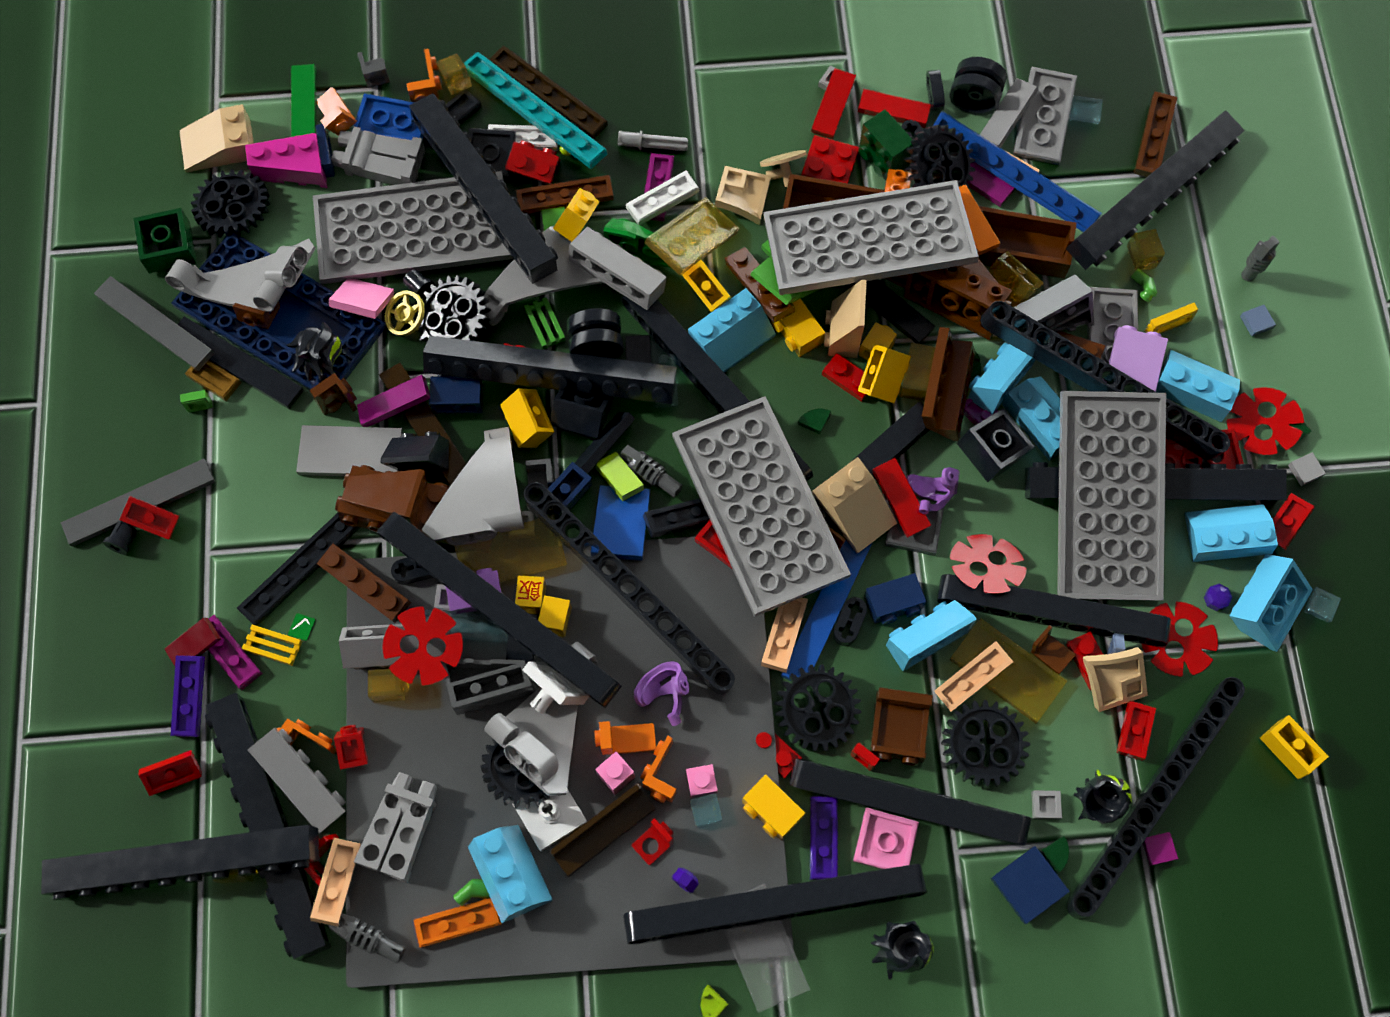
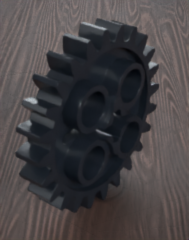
M940 124L924 128L923 132L917 133V139L911 140L914 147L907 148L911 157L905 158V161L910 163V166L905 168V171L912 174L908 177V181L914 180L915 182L912 188L957 180L959 187L966 184L969 189L970 187L967 182L973 181V177L969 174L975 171V168L971 167L970 163L974 162L975 159L969 157V154L973 152V149L966 148L969 141H961L963 133L956 134V128L949 129L948 125L940 126Z
M233 169L230 170L228 175L224 171H221L220 177L213 174V180L210 182L205 179L206 186H198L197 188L200 193L193 194L195 201L191 202L193 207L191 212L198 226L200 225L203 231L207 230L210 236L216 233L218 238H221L224 233H226L227 237L232 236V233H236L240 237L242 230L250 233L249 227L257 228L256 221H264L262 214L269 212L266 206L271 204L268 199L270 195L264 182H261L259 176L254 177L251 172L245 175L243 169L238 174H235Z
M456 275L455 279L447 276L446 282L438 279V287L431 284V293L424 291V295L427 297L426 300H423L425 313L421 326L417 330L423 334L420 337L421 340L427 342L429 336L474 341L475 338L483 339L480 331L488 330L483 324L491 320L485 316L491 309L485 306L490 300L484 297L486 292L479 288L480 285L472 282L467 277L462 278Z
M824 664L819 666L818 671H815L813 665H809L808 673L801 667L798 669L799 677L793 673L789 675L792 683L782 682L786 691L777 692V695L783 698L782 701L774 703V705L781 707L782 710L775 713V716L783 717V721L778 726H787L788 729L785 731L784 736L793 734V744L802 740V749H805L809 743L811 744L812 751H816L819 744L823 751L828 750V743L833 748H837V739L846 742L847 738L844 733L854 734V730L850 725L859 724V721L853 717L862 712L854 706L860 703L861 700L853 699L852 696L858 690H849L848 686L852 680L843 682L844 673L841 672L835 676L834 667L825 672ZM821 683H825L830 687L831 691L828 697H822L819 694L818 686ZM807 686H810L812 688L813 696L816 703L823 704L824 708L820 711L824 720L826 721V723H828V730L824 728L823 720L821 718L820 713L813 712L812 707L815 706V702L810 693L807 691ZM796 694L805 696L807 704L804 708H798L794 704ZM833 707L841 711L842 716L838 722H834L829 716V712ZM808 718H813L818 724V729L814 733L808 732L805 727V722Z
M987 700L982 702L981 707H979L976 701H973L971 710L964 704L961 707L962 713L955 711L953 713L955 720L949 719L946 723L952 729H944L942 734L949 737L941 742L942 745L949 747V749L943 752V756H951L952 758L947 765H956L957 768L954 774L957 775L963 772L964 782L969 777L973 778V786H976L981 780L984 788L989 786L990 781L993 782L995 787H998L1000 785V778L1005 783H1008L1010 781L1009 774L1014 777L1019 774L1016 767L1021 769L1025 767L1026 764L1021 759L1029 757V754L1023 751V749L1030 746L1029 742L1023 741V738L1029 733L1026 731L1020 732L1024 722L1015 723L1014 719L1017 713H1013L1010 716L1007 715L1008 706L999 710L997 701L992 707H989ZM984 720L987 721L986 743L991 744L986 750L988 767L984 766L985 744H980L985 737ZM966 725H974L978 729V735L972 736L968 734ZM994 725L1001 726L1004 729L1005 735L1003 737L994 734L992 729ZM970 750L976 752L979 758L978 762L969 761L966 752ZM1001 752L1005 756V763L996 762L993 753Z
M492 738L494 746H485L489 754L482 755V760L486 764L481 765V771L486 773L482 778L484 783H488V792L495 791V800L503 797L505 806L512 800L514 801L515 809L519 807L521 802H524L526 809H529L530 802L534 801L537 807H539L541 798L550 800V796L533 782L527 787L520 786L522 781L530 779L507 759L504 748ZM504 764L513 765L509 770L500 769Z

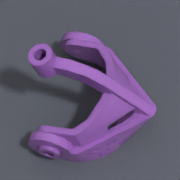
M951 467L944 468L942 477L939 478L922 477L915 474L906 477L916 495L937 502L936 504H931L930 501L921 500L920 513L928 514L929 511L942 509L957 494L959 470ZM938 491V492H943V493H947V494H945V495H940V494H935V492Z
M671 661L656 666L640 679L634 690L635 702L640 707L649 705L655 698L661 695L673 694V710L667 715L672 726L682 722L679 717L682 708L681 696L689 692V683L680 664ZM671 676V680L661 686L660 681Z

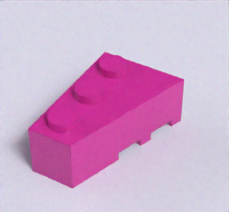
M316 133L245 145L247 165L253 176H259L261 181L284 183L285 181L297 182L298 185L303 186L315 184L320 185L321 188H328L326 175L321 166Z

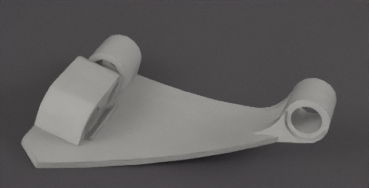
M550 226L542 234L547 246H552L558 255V260H556L558 271L532 284L516 261L513 260L484 295V297L490 300L485 306L491 309L489 313L485 314L486 317L491 319L487 323L491 326L498 324L505 312H507L509 304L548 293L604 282L568 260L571 241L553 229L554 226Z
M307 239L294 246H281L276 253L207 273H203L195 265L192 266L190 263L179 259L175 261L165 277V281L174 289L208 301L228 306L238 303L270 312L275 308L286 287L294 286L316 248L311 240Z
M509 427L484 431L485 442L459 473L422 528V532L433 541L446 539L450 545H464L490 540L497 535V532L502 533L524 529Z
M575 642L571 645L597 665L596 656L582 644ZM539 687L506 717L501 713L494 715L486 724L484 731L504 748L507 759L548 796L566 795L578 705H560L553 700L546 712L541 714L530 705L542 688Z

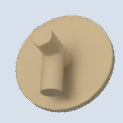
M806 150L789 152L765 159L760 162V166L780 164L779 169L766 171V175L771 176L770 180L783 178L784 185L787 187L789 176L792 174L789 161L807 155Z

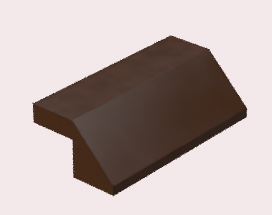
M939 327L922 419L925 428L953 441H959L976 353L973 341L953 340L950 328Z

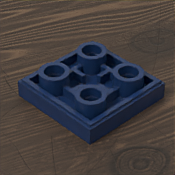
M1033 846L990 878L1024 925L1070 892L1036 846Z

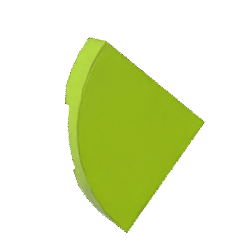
M707 985L701 997L703 1017H718L729 1004L713 988Z

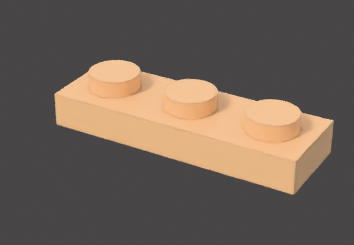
M801 597L778 607L761 666L787 673L808 599Z
M995 641L934 692L952 712L1013 663V661Z
M338 838L333 839L310 921L338 927L356 866L354 860L361 847L360 843Z

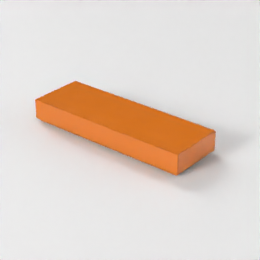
M966 184L959 187L978 256L998 248L1000 241Z
M491 898L413 920L419 948L502 925Z

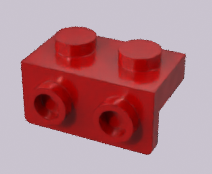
M521 140L520 143L513 142L505 169L506 171L546 184H552L560 158L556 156L557 152L551 149L543 148V151L535 149L534 144Z

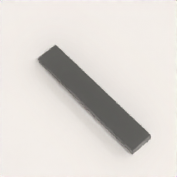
M110 276L94 293L97 298L195 370L199 371L215 354L212 349Z
M202 459L61 522L69 545L73 547L115 528L118 521H121L119 519L129 496L157 507H162L216 482L207 461Z

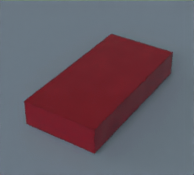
M202 618L164 649L175 666L176 656H201L220 641L221 638L209 618Z

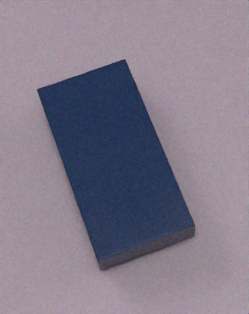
M323 124L316 125L321 166L326 178L334 177L335 168L331 160L330 136Z

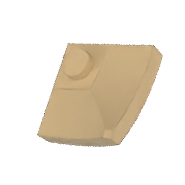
M725 166L715 200V207L734 212L760 225L771 176Z
M1138 647L1118 653L1083 657L1092 690L1094 707L1099 712L1148 696L1143 652Z

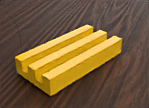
M1191 303L1154 318L1148 324L1145 332L1161 334L1192 321L1198 312V308L1195 303Z
M251 625L250 635H247V642L242 647L244 651L293 666L302 644L301 640ZM258 633L276 640L294 645V647L290 648L278 643H274L256 637V635ZM253 643H258L289 653L290 657L277 655L252 647Z

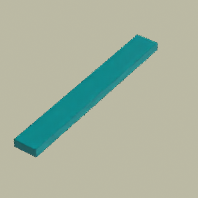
M476 52L461 65L462 70L590 169L607 155V149L479 52Z

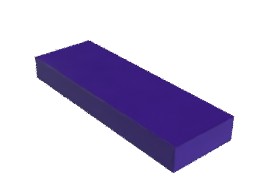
M176 656L170 736H200L205 656Z
M811 796L810 880L838 877V798Z

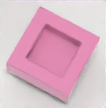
M713 764L686 769L691 797L718 792Z

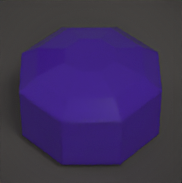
M1216 584L1207 589L1203 598L1207 607L1219 611L1229 606L1232 595L1229 588Z
M678 868L672 876V880L689 894L693 893L699 885L696 876L687 869Z

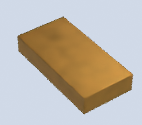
M209 360L199 371L190 367L185 373L189 379L224 401H227L241 384L238 378Z

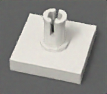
M529 661L523 668V671L542 688L530 703L541 714L546 712L553 700L560 705H583L589 698L588 695L545 662Z
M568 789L566 795L550 796V800L541 798L539 807L533 801L530 802L529 809H526L524 802H521L516 809L540 852L570 835L587 822Z

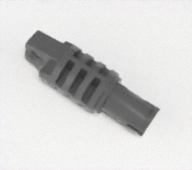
M1271 236L1265 242L1260 240L1246 259V267L1241 273L1245 281H1253L1259 273L1264 272L1275 258L1276 248L1280 242L1274 236Z
M629 445L622 450L621 458L644 481L648 482L651 486H659L673 498L680 493L683 485L666 473L665 467L661 466L660 463L654 461L653 458L643 451L638 452Z
M343 913L338 927L329 926L333 932L346 940V942L369 954L377 952L395 963L400 961V955L403 956L406 949L405 946L384 937L385 933L382 930L359 918Z

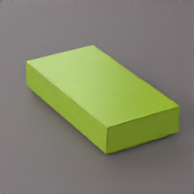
M617 452L599 460L595 465L596 470L622 501L644 490V484Z

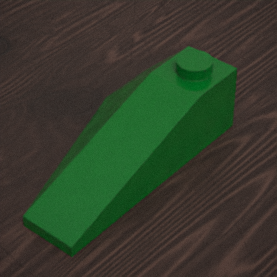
M611 218L604 227L603 232L606 239L621 246L625 251L640 258L644 263L687 271L700 261V258L628 219Z

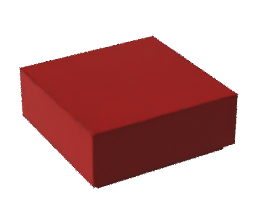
M859 742L851 752V756L869 771H872L880 760Z

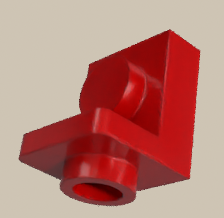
M348 725L340 728V731L336 733L334 742L340 770L368 764L363 727L356 728V725Z

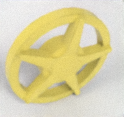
M401 291L391 298L385 310V322L387 328L392 333L398 336H407L419 329L418 327L421 325L425 313V304L421 297L412 291ZM409 295L413 296L418 304L411 306ZM403 297V303L399 304L395 310L392 309L394 304ZM419 310L418 317L416 321H414V315ZM391 313L394 314L395 319L398 321L395 329L391 323ZM409 323L411 325L409 329L400 331L404 324Z

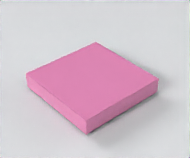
M347 279L329 298V307L375 319L394 296V289L357 279Z
M866 808L853 862L877 869L910 865L919 822Z

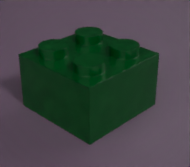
M885 109L863 123L859 153L864 160H868L878 176H882L887 180L889 169L905 171V168L910 166V163L905 161V158L911 157L907 148L914 147L911 143L913 139Z
M182 208L133 218L139 260L149 274L171 269L175 261L179 259L190 264L197 263L190 221Z

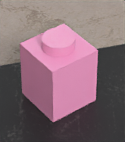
M617 752L595 769L598 777L614 795L635 778L634 771Z

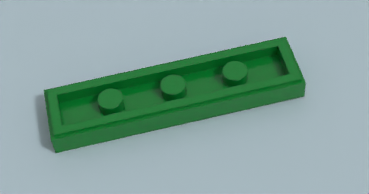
M314 64L292 65L291 137L316 133V67Z

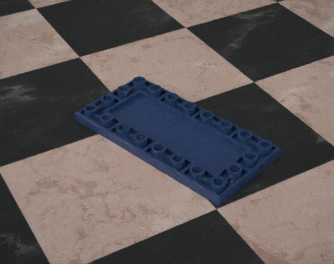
M232 233V236L227 237L226 235L199 270L203 273L222 270L271 254L243 237H238L236 233ZM301 273L293 287H286L279 299L281 307L269 329L259 326L252 327L238 321L233 306L208 301L182 291L171 302L173 307L309 390L322 381L314 370L312 372V380L308 381L303 366L293 372L292 370L296 363V349L286 346L294 340L300 331L312 327L321 328L322 322H325L333 333L339 337L342 343V352L335 360L332 369L341 380L349 377L387 327L386 322L377 317L373 319L329 307V298L335 292ZM324 370L325 380L326 378L331 376L326 370Z

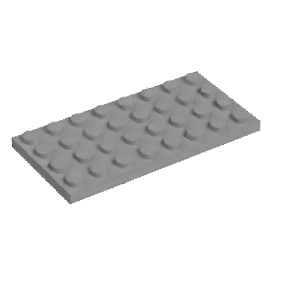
M502 171L495 172L496 178L503 180ZM454 177L313 195L319 280L321 284L343 282L347 279L358 280L411 272L413 269L426 271L513 259Z
M957 180L763 212L779 295L857 283L861 280L870 281L978 263V252Z
M1060 392L1057 595L1076 599L1163 600L1166 393Z
M766 396L672 433L674 442L754 617L851 576Z

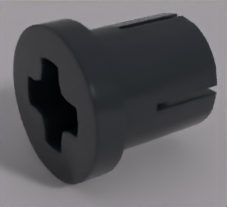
M416 269L411 270V272L409 271L403 278V284L409 290L418 294L422 300L427 298L424 295V291L431 293L430 285L433 284L435 286L431 279H426Z
M118 521L111 535L105 538L103 544L116 553L127 555L130 550L128 546L137 530L126 522Z

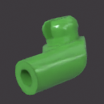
M1138 268L1131 278L1144 288L1140 293V297L1146 302H1150L1158 293L1155 282Z
M482 879L470 880L453 895L460 906H463L472 897H490Z

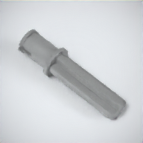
M619 131L618 146L639 147V150L642 147L686 151L688 139L643 134V131H640V133Z

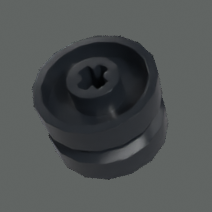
M969 57L963 59L958 64L950 90L949 98L951 103L961 111L972 115L992 114L998 109L1008 77L1006 70L999 63L989 58Z
M587 309L579 311L567 319V333L570 338L568 344L569 353L616 359L623 353V339L620 335L621 319L616 312L607 309Z

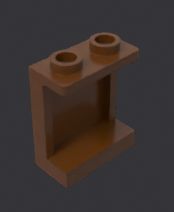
M879 687L876 695L870 751L880 759L879 761L891 762L892 759L902 760V764L909 766H918L919 763L924 762L926 759L925 746L929 709L932 706L933 695Z

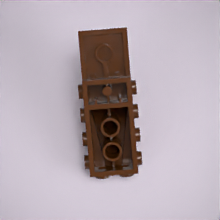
M979 258L978 263L885 278L905 288V298L988 340L991 339L993 334L983 328L980 320L982 314L995 301H1003L1010 306L1012 305V302L1009 301L1012 290L998 284Z
M352 465L350 473H346L344 477L343 488L345 489L343 495L337 498L335 511H337L340 521L345 525L351 527L358 526L373 532H377L394 511L422 532V528L449 489V486L438 482L435 484L427 483L425 470L386 471L384 473L376 471L367 465H361L360 467ZM494 538L453 546L489 554ZM446 539L434 541L439 546L441 543L448 544Z

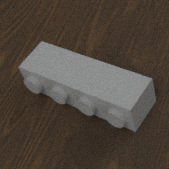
M586 227L570 243L568 260L644 309L648 310L664 293L666 276L659 270L653 269L644 263L640 258L631 255L621 246L609 241L599 232Z
M392 624L400 629L405 630L402 624ZM389 625L343 627L339 638L343 669H363L374 666L386 668L397 661L400 656L384 659L383 639ZM406 635L400 641V648L405 653H413L419 647V641L414 635ZM433 638L427 643V652L431 656L438 657L444 653L446 646L442 639Z
M275 727L251 746L248 751L309 823L319 829L320 833L345 812L343 805L346 802L336 790L333 793L329 791L325 786L328 780L319 770L313 772L307 765L311 762L307 755L301 749L297 752L290 745L293 741L290 735L283 728L278 731Z

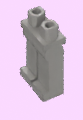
M353 127L352 132L340 131L338 144L340 147H345L346 150L345 152L333 151L331 160L334 166L343 168L348 176H353L354 174L391 185L416 182L419 173L418 169L421 167L425 154V147L422 138L413 137L412 140L377 135L370 131H361L359 127Z
M399 772L393 784H387L385 788L386 794L379 805L354 862L361 867L409 883L412 874L411 870L423 835L430 821L432 811L435 812L437 803L434 800L438 787L430 782L422 781L418 794L409 790L414 778Z

